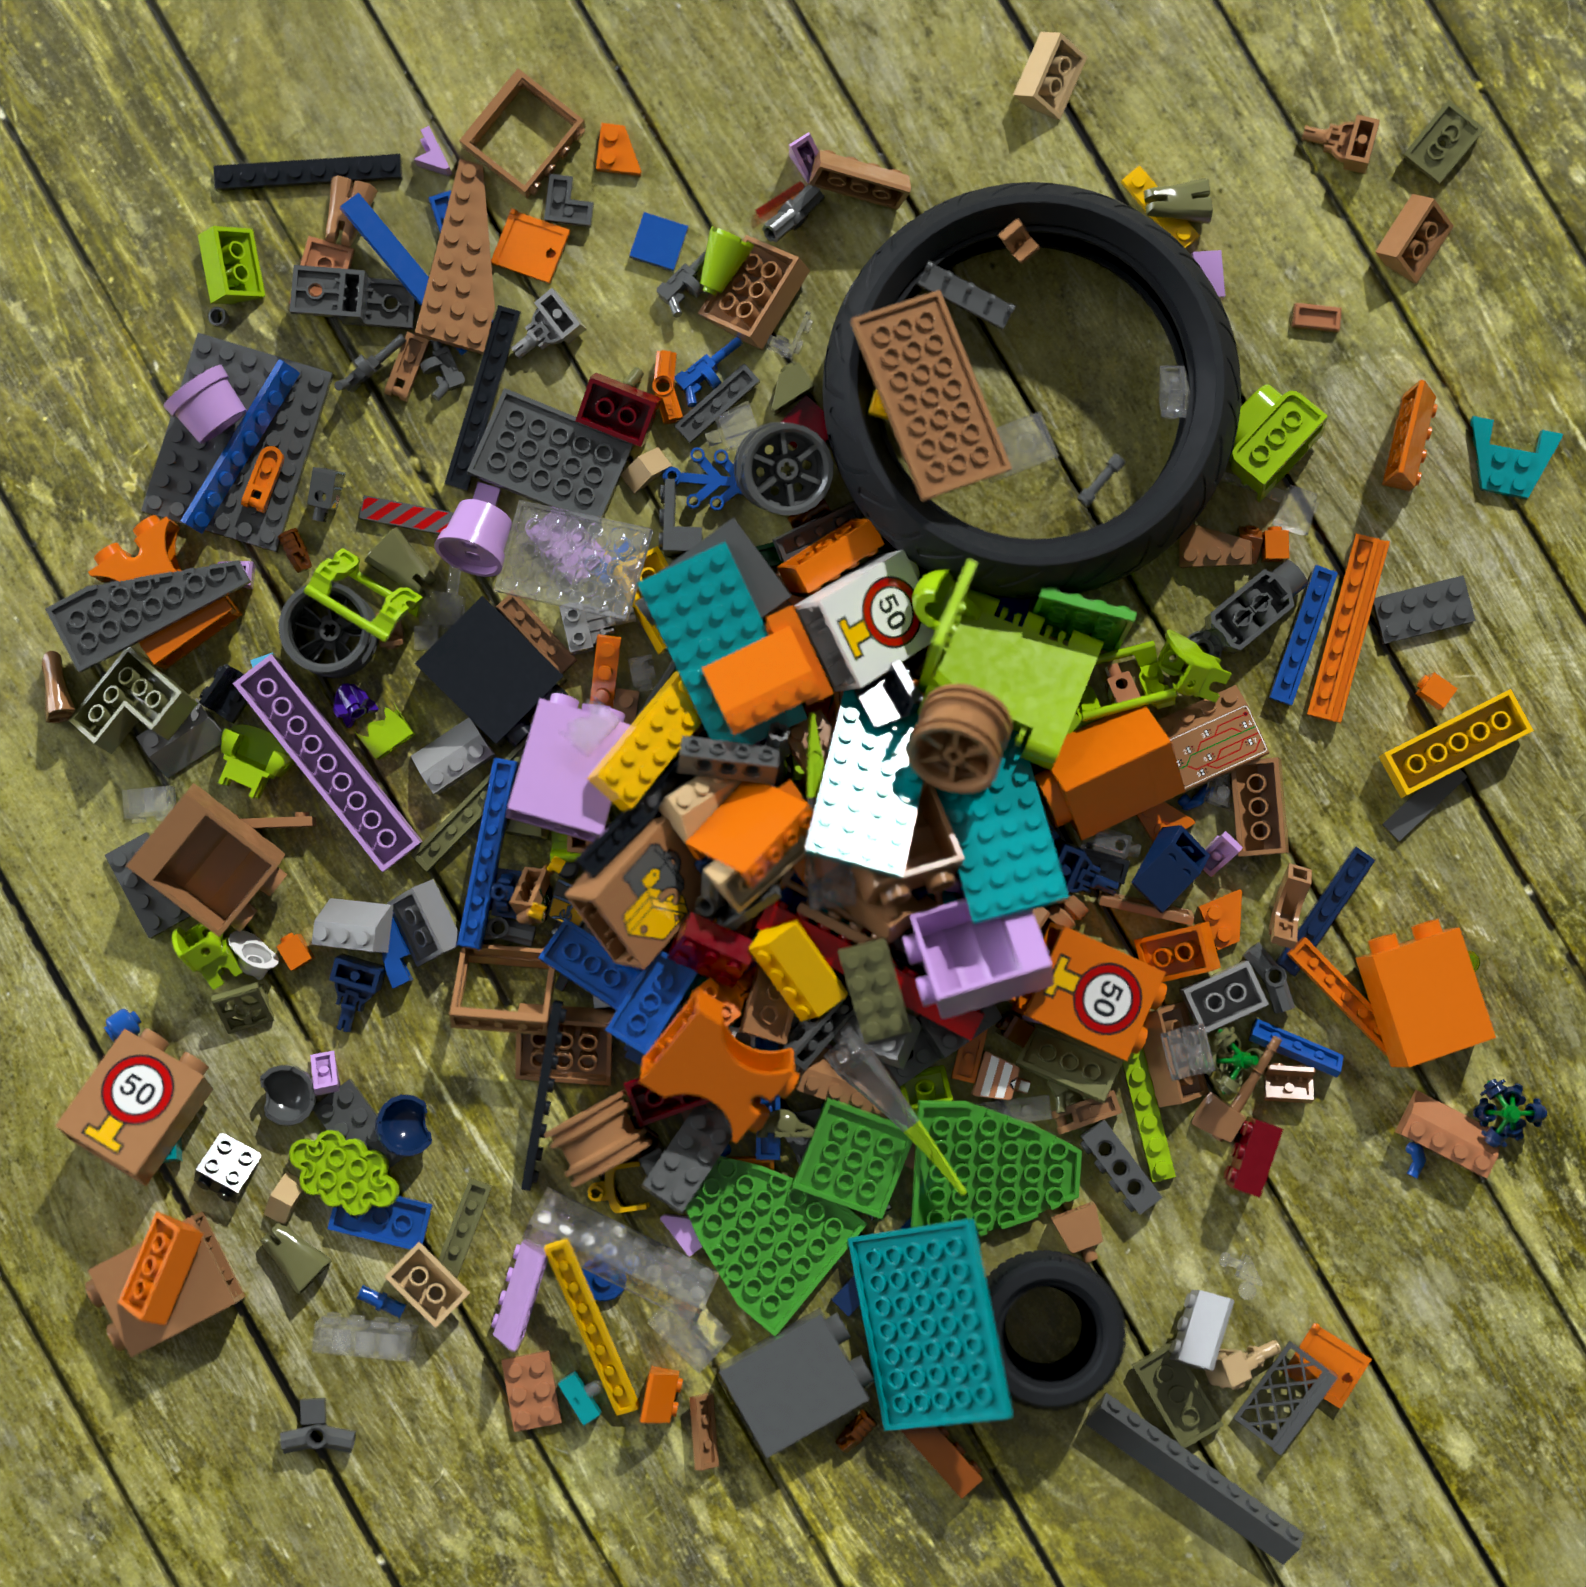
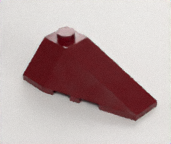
M641 1077L624 1083L640 1127L711 1102L707 1098L694 1094H675L663 1097L640 1082Z

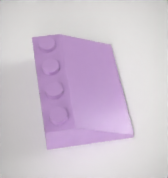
M525 1239L521 1245H516L513 1258L517 1260L514 1268H509L506 1281L509 1282L507 1291L503 1290L498 1304L502 1305L500 1314H495L491 1328H495L493 1336L513 1351L518 1349L524 1339L548 1261L544 1245Z

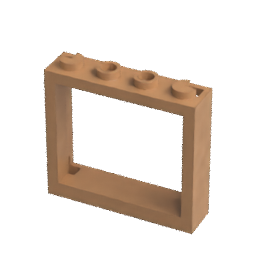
M517 69L459 141L464 150L528 199L531 194L535 195L539 191L542 180L546 176L549 177L555 171V164L559 159H564L569 154L572 143L582 138L585 133V123L575 112L520 69ZM523 87L572 125V128L525 185L475 147Z
M483 944L482 950L461 946L450 1009L451 1028L547 1035L557 971L539 960L538 957L544 948L536 949L525 946L512 947L501 944ZM469 962L549 969L542 1014L462 1007Z

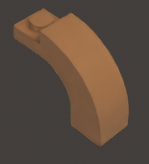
M1291 863L1288 864L1272 910L1269 926L1271 943L1281 947L1295 948L1301 908L1311 886V869Z

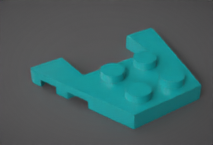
M1472 416L1470 424L1473 428V445L1476 450V467L1480 490L1521 499L1529 498L1560 443L1563 434L1541 430L1539 432L1536 453L1490 444L1494 420Z

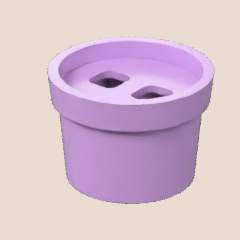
M222 365L214 366L193 378L177 390L163 405L172 417H177L200 444L206 443L226 431L247 412L228 382L229 376Z
M475 499L463 500L458 504L447 527L440 532L434 543L435 551L445 562L461 571L483 577L496 576L502 571L505 560L504 550L512 527V521L505 512L492 504Z

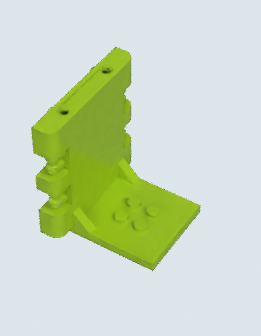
M968 559L927 656L918 684L920 691L925 694L917 715H920L926 697L938 687L948 684H965L983 689L998 698L1008 709L1013 721V730L1019 732L1015 739V745L1020 747L1024 735L1029 736L1021 758L1052 770L1104 642L1073 630L1066 646L1062 643L1067 632L1061 631L1057 642L1051 640L1049 637L1053 627L1050 625L1047 626L1043 636L1039 635L1045 618L1030 611L1022 627L1018 626L1022 614L1018 612L1014 616L1013 624L1004 620L1008 615V608L1003 607L999 618L995 617L1000 599L971 589L968 592L977 566L976 562Z

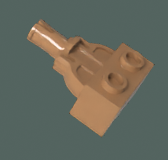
M1357 115L1355 122H1345L1339 126L1330 124L1329 129L1326 130L1306 125L1302 141L1323 144V152L1331 153L1336 160L1344 163L1343 169L1366 174L1380 119Z

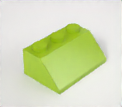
M212 226L198 235L210 303L235 304L266 297L253 229Z

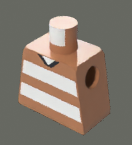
M1118 663L1111 664L1105 668L1108 676L1105 690L1111 704L1141 697L1129 671L1122 673Z
M983 1050L971 1094L978 1097L1011 1100L1014 1091L1027 1095L1031 1081L1018 1077L1019 1067Z

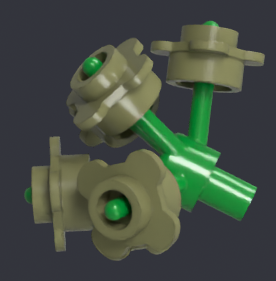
M1233 1026L1229 1029L1224 1027L1218 1030L1214 1040L1215 1045L1219 1044L1218 1051L1211 1052V1047H1207V1054H1203L1201 1061L1203 1068L1208 1070L1209 1076H1212L1213 1071H1221L1220 1080L1217 1079V1082L1220 1084L1218 1088L1222 1090V1094L1230 1096L1232 1092L1238 1094L1237 1089L1242 1085V1069L1252 1067L1253 1070V1067L1255 1068L1258 1065L1259 1059L1264 1053L1260 1045L1256 1043L1251 1044L1250 1049L1246 1052H1242L1240 1050L1241 1041L1238 1038L1240 1034L1237 1030H1234ZM1219 1053L1234 1055L1232 1058H1220Z

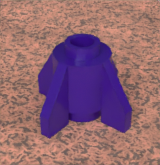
M342 684L335 693L333 711L337 718L343 717L347 728H351L356 721L355 719L362 717L365 713H374L379 710L376 703L367 696L366 692L355 684Z

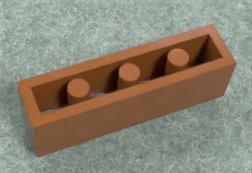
M943 1425L900 1429L961 1499L983 1480L980 1474L982 1471L981 1467L974 1459L969 1461L964 1456L966 1453L965 1449L959 1442L953 1443L948 1438L950 1433Z

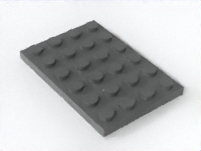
M504 388L470 463L467 474L599 527L634 444L576 422V417Z

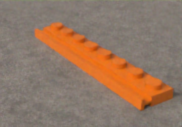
M1357 533L1355 535L1307 716L1341 724L1390 541L1379 540L1378 538Z

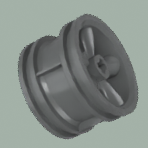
M332 582L330 598L345 607L348 600L352 601L362 618L369 622L373 621L376 615L366 601L348 587ZM306 586L297 590L285 603L279 618L280 640L290 658L310 672L326 678H343L363 669L374 656L379 639L352 622L347 623L341 615L328 608L329 615L320 619L308 609L317 600L304 593ZM301 626L315 630L314 635L316 639L300 647L298 627ZM330 627H332L334 629V632L336 633L333 637L329 635L328 629ZM349 636L361 637L357 647L351 652L345 645ZM324 648L334 650L336 663L318 664L315 662Z

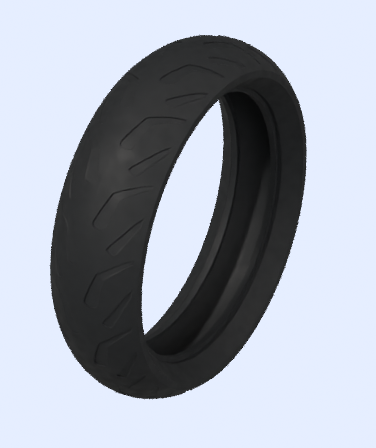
M1007 183L966 192L926 210L893 234L861 269L840 306L827 346L823 370L824 418L834 460L851 497L877 531L895 549L904 550L909 560L928 572L938 569H950L949 573L952 576V580L957 582V584L968 559L977 563L969 590L1007 598L1038 599L1041 589H1048L1050 587L1069 595L1079 594L1118 581L1141 569L1171 547L1202 513L1226 470L1233 450L1241 409L1240 364L1230 321L1213 285L1190 253L1160 225L1136 209L1095 191L1055 183ZM1017 219L1023 224L1039 248L1056 249L1091 260L1110 270L1134 289L1151 308L1162 325L1174 353L1180 380L1181 406L1175 441L1168 460L1152 487L1127 510L1101 525L1072 535L1047 539L1007 537L987 532L949 514L931 499L921 500L914 481L907 474L894 452L883 418L868 414L874 392L877 388L850 323L854 317L913 299L923 289L917 286V283L929 261L946 271L974 256L995 250L1007 249L999 234Z

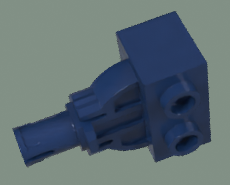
M1058 839L1055 851L1067 893L1079 891L1091 893L1090 888L1114 896L1116 891L1113 888L1118 889L1119 882L1099 875L1100 867L1093 865L1086 856L1087 853L1080 847Z
M498 868L496 881L491 889V915L516 919L517 914L509 902L523 871Z
M343 953L335 957L329 980L335 982V990L338 995L336 1004H341V1014L336 1029L342 1030L344 1028V1032H351L356 1011L362 1012L366 1002L382 989L386 974L385 966Z

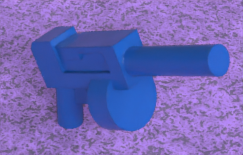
M739 337L734 338L712 357H709L707 354L704 355L685 372L682 370L675 376L677 385L686 395L688 407L697 405L695 394L702 389L700 383L703 380L712 389L717 388L722 383L715 373L718 369L716 365L743 344Z

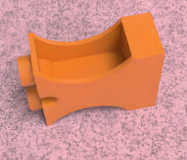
M152 515L144 519L133 529L134 534L137 536L134 541L139 547V554L133 557L130 553L123 550L118 543H112L95 555L94 560L98 565L88 572L89 575L106 583L131 580L137 577L166 572L182 571L176 556V539L180 527L168 517L160 520L157 515ZM229 595L138 643L154 665L166 670L242 616V613Z
M699 988L642 1058L640 1082L663 1097L675 1094H694L713 1101L727 1115L732 1127V1141L737 1143L747 1130L757 1133L767 1121L770 1108L761 1103V1097L768 1101H772L776 1095L783 1099L786 1098L795 1088L799 1074L794 1071V1050L792 1048L779 1051H762L744 1045L732 1035L726 1026L723 1017V1003Z

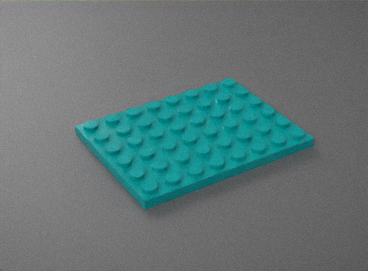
M974 1218L847 1238L884 1431L1013 1417Z

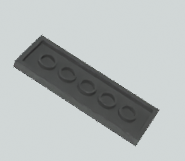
M713 1101L694 1107L640 1187L681 1214L732 1139V1127L724 1111Z

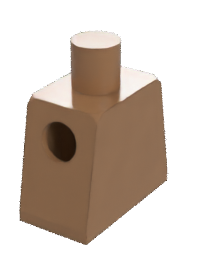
M1093 1201L1050 1217L1071 1254L1080 1251L1085 1263L1098 1259L1094 1245L1102 1243L1103 1238L1097 1207Z

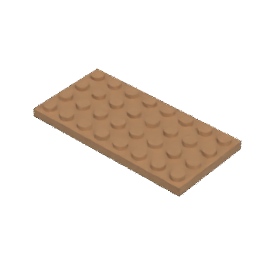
M940 290L851 319V326L922 501L1001 475L1012 469Z

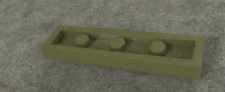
M469 1178L438 1259L455 1277H458L493 1187L473 1178Z

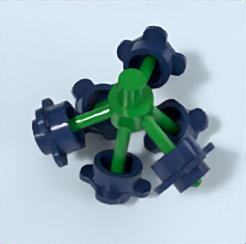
M1496 1079L1487 1081L1483 1086L1485 1090L1480 1093L1481 1096L1486 1095L1489 1100L1497 1097L1503 1106L1501 1111H1497L1493 1103H1488L1487 1098H1481L1479 1105L1473 1109V1116L1477 1117L1480 1125L1484 1127L1488 1126L1489 1122H1493L1497 1116L1503 1118L1499 1128L1490 1126L1487 1132L1481 1131V1134L1486 1137L1485 1142L1494 1148L1498 1146L1506 1148L1507 1144L1504 1141L1508 1137L1514 1138L1516 1141L1523 1140V1129L1526 1127V1121L1520 1118V1116H1525L1526 1120L1534 1123L1535 1127H1541L1542 1121L1547 1117V1110L1541 1105L1539 1098H1535L1533 1103L1527 1104L1525 1111H1520L1517 1107L1526 1102V1098L1522 1094L1523 1086L1518 1083L1509 1087L1503 1086L1502 1084L1506 1082L1505 1079L1499 1082Z

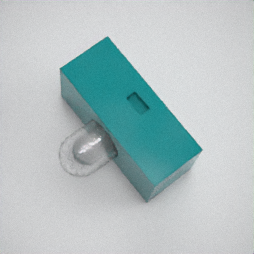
M576 1370L559 1381L558 1386L583 1425L601 1414L602 1410L593 1398L603 1390L601 1381L593 1380L585 1385Z

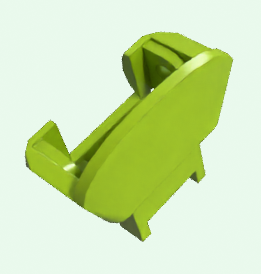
M1168 629L1165 633L1166 642L1158 658L1159 667L1168 675H1179L1180 680L1178 684L1174 682L1172 684L1178 693L1184 696H1199L1216 703L1220 695L1209 689L1210 684L1213 682L1227 684L1232 674L1222 669L1219 665L1221 662L1220 658L1204 653L1197 643ZM1176 654L1175 659H1169L1171 655ZM1184 663L1189 665L1185 673L1180 671Z
M242 724L233 725L230 729L224 728L221 753L224 754L223 759L227 760V763L218 781L219 784L230 786L232 780L252 788L249 797L260 799L269 778L282 777L295 764V761L276 737L268 731Z
M201 923L196 924L187 931L181 927L176 928L172 934L175 952L193 972L197 970L199 973L201 972L213 990L224 984L220 977L225 973L222 967L228 968L235 977L242 973L241 968L238 966V955L230 947L228 937L223 938V934L218 937L213 932H209L208 936H206L203 931L208 928ZM205 949H210V952L203 953Z

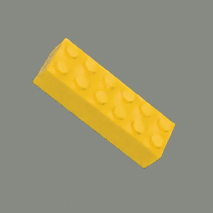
M678 671L671 675L587 777V780L621 811L633 808L680 750L682 736L690 737L702 723Z
M1509 689L1379 756V759L1400 798H1403L1534 730L1512 690Z

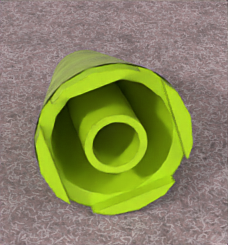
M712 226L709 231L700 284L704 286L703 291L714 296L717 292L722 293L752 252L754 244L748 241L747 243L743 242L740 237Z

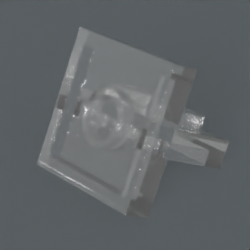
M1196 1023L1189 1024L1160 1034L1172 1081L1191 1075L1215 1071L1204 1023L1197 1025Z

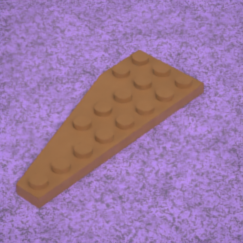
M460 159L414 335L483 355L495 311L483 165Z

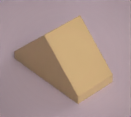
M657 447L638 456L621 474V477L633 493L636 494L662 475L667 468L672 467V465Z
M288 1171L284 1174L269 1197L264 1215L286 1225L303 1193L299 1177Z

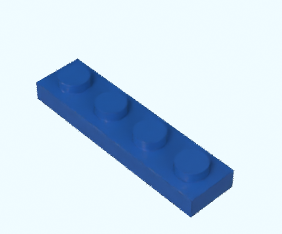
M1256 1018L1252 1023L1249 1041L1267 1048V1045L1275 1035L1282 1039L1281 1044L1276 1050L1277 1053L1336 1078L1341 1073L1344 1055Z

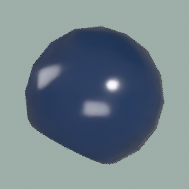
M401 1094L390 1098L380 1108L375 1121V1131L377 1138L386 1150L395 1155L413 1156L423 1152L431 1145V1132L427 1130L425 1122L427 1114L426 1103L413 1095Z

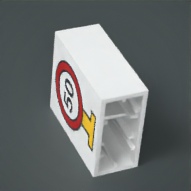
M904 550L877 555L794 605L835 692L862 688L887 672L892 662L906 660L931 644L937 631L925 626L914 612L912 596L920 572L917 564L908 559Z

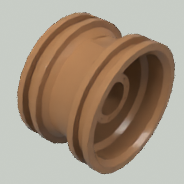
M948 684L938 687L926 697L919 715V723L913 730L907 747L909 763L923 780L936 788L959 794L982 791L989 787L996 779L1002 761V753L1007 747L1013 730L1011 715L998 698L983 689L965 684Z
M624 1089L543 1134L545 1138L551 1137L553 1143L549 1145L550 1148H561L570 1164L569 1169L564 1173L566 1177L572 1176L574 1179L570 1183L572 1188L609 1170L653 1143L651 1138L646 1139L644 1136L647 1132L646 1128H635L629 1117L627 1108L631 1103L630 1100L625 1102L623 1095L626 1092Z

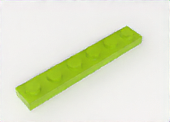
M1142 1048L1138 1054L1130 1053L1128 1060L1123 1061L1122 1067L1152 1182L1176 1177L1145 1052Z

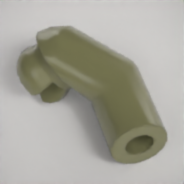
M635 367L622 383L634 387L644 375L643 371Z

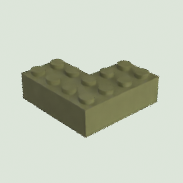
M129 647L122 652L69 718V721L95 745L112 754L139 720L152 731L169 741L198 705V702L145 656Z

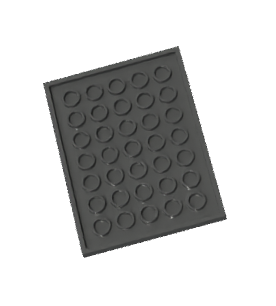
M197 333L180 388L206 370L222 365L229 376L228 382L248 411L279 359L300 372L294 385L204 530L278 553L281 543L277 536L285 531L334 374ZM171 415L141 511L157 515L161 518L168 517L174 522L184 524L180 520L243 417L217 437L200 444L181 421ZM268 446H274L283 453L284 463L269 499L268 508L263 514L254 507L250 506L247 508L242 506L241 500L261 450ZM255 491L253 497L260 499L262 493Z

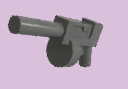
M706 250L690 266L685 263L666 283L662 282L657 287L658 297L670 306L673 317L682 315L679 304L685 298L684 294H681L685 289L695 298L704 292L703 287L696 280L698 278L696 273L703 267Z
M402 334L398 335L376 356L371 355L366 359L361 354L354 360L358 367L345 379L336 381L334 384L335 389L340 391L347 388L348 391L355 392L362 386V382L367 381L383 367L381 364L407 341Z
M430 340L434 349L433 357L424 360L420 367L425 375L440 371L442 376L436 377L439 387L432 394L433 398L439 401L448 391L463 387L465 378L462 371H458L448 346L443 347L440 342Z

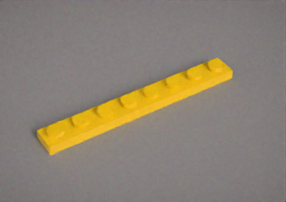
M566 1238L546 1244L544 1251L616 1416L638 1410L640 1403L569 1239Z

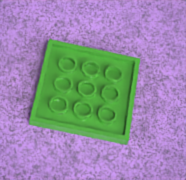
M1052 587L1041 589L1032 613L1045 618L1039 634L1044 635L1047 626L1050 625L1053 627L1051 637L1058 638L1059 633L1064 631L1067 632L1064 640L1069 641L1073 630L1103 641L1101 650L1108 652L1118 650L1121 647L1136 617V612L1131 611L1128 607H1114L1107 605L1102 600L1092 601L1084 599L1079 594L1069 595L1061 593L1058 589Z
M826 1097L814 1128L813 1137L810 1138L792 1187L882 1219L913 1143L904 1133L910 1126Z

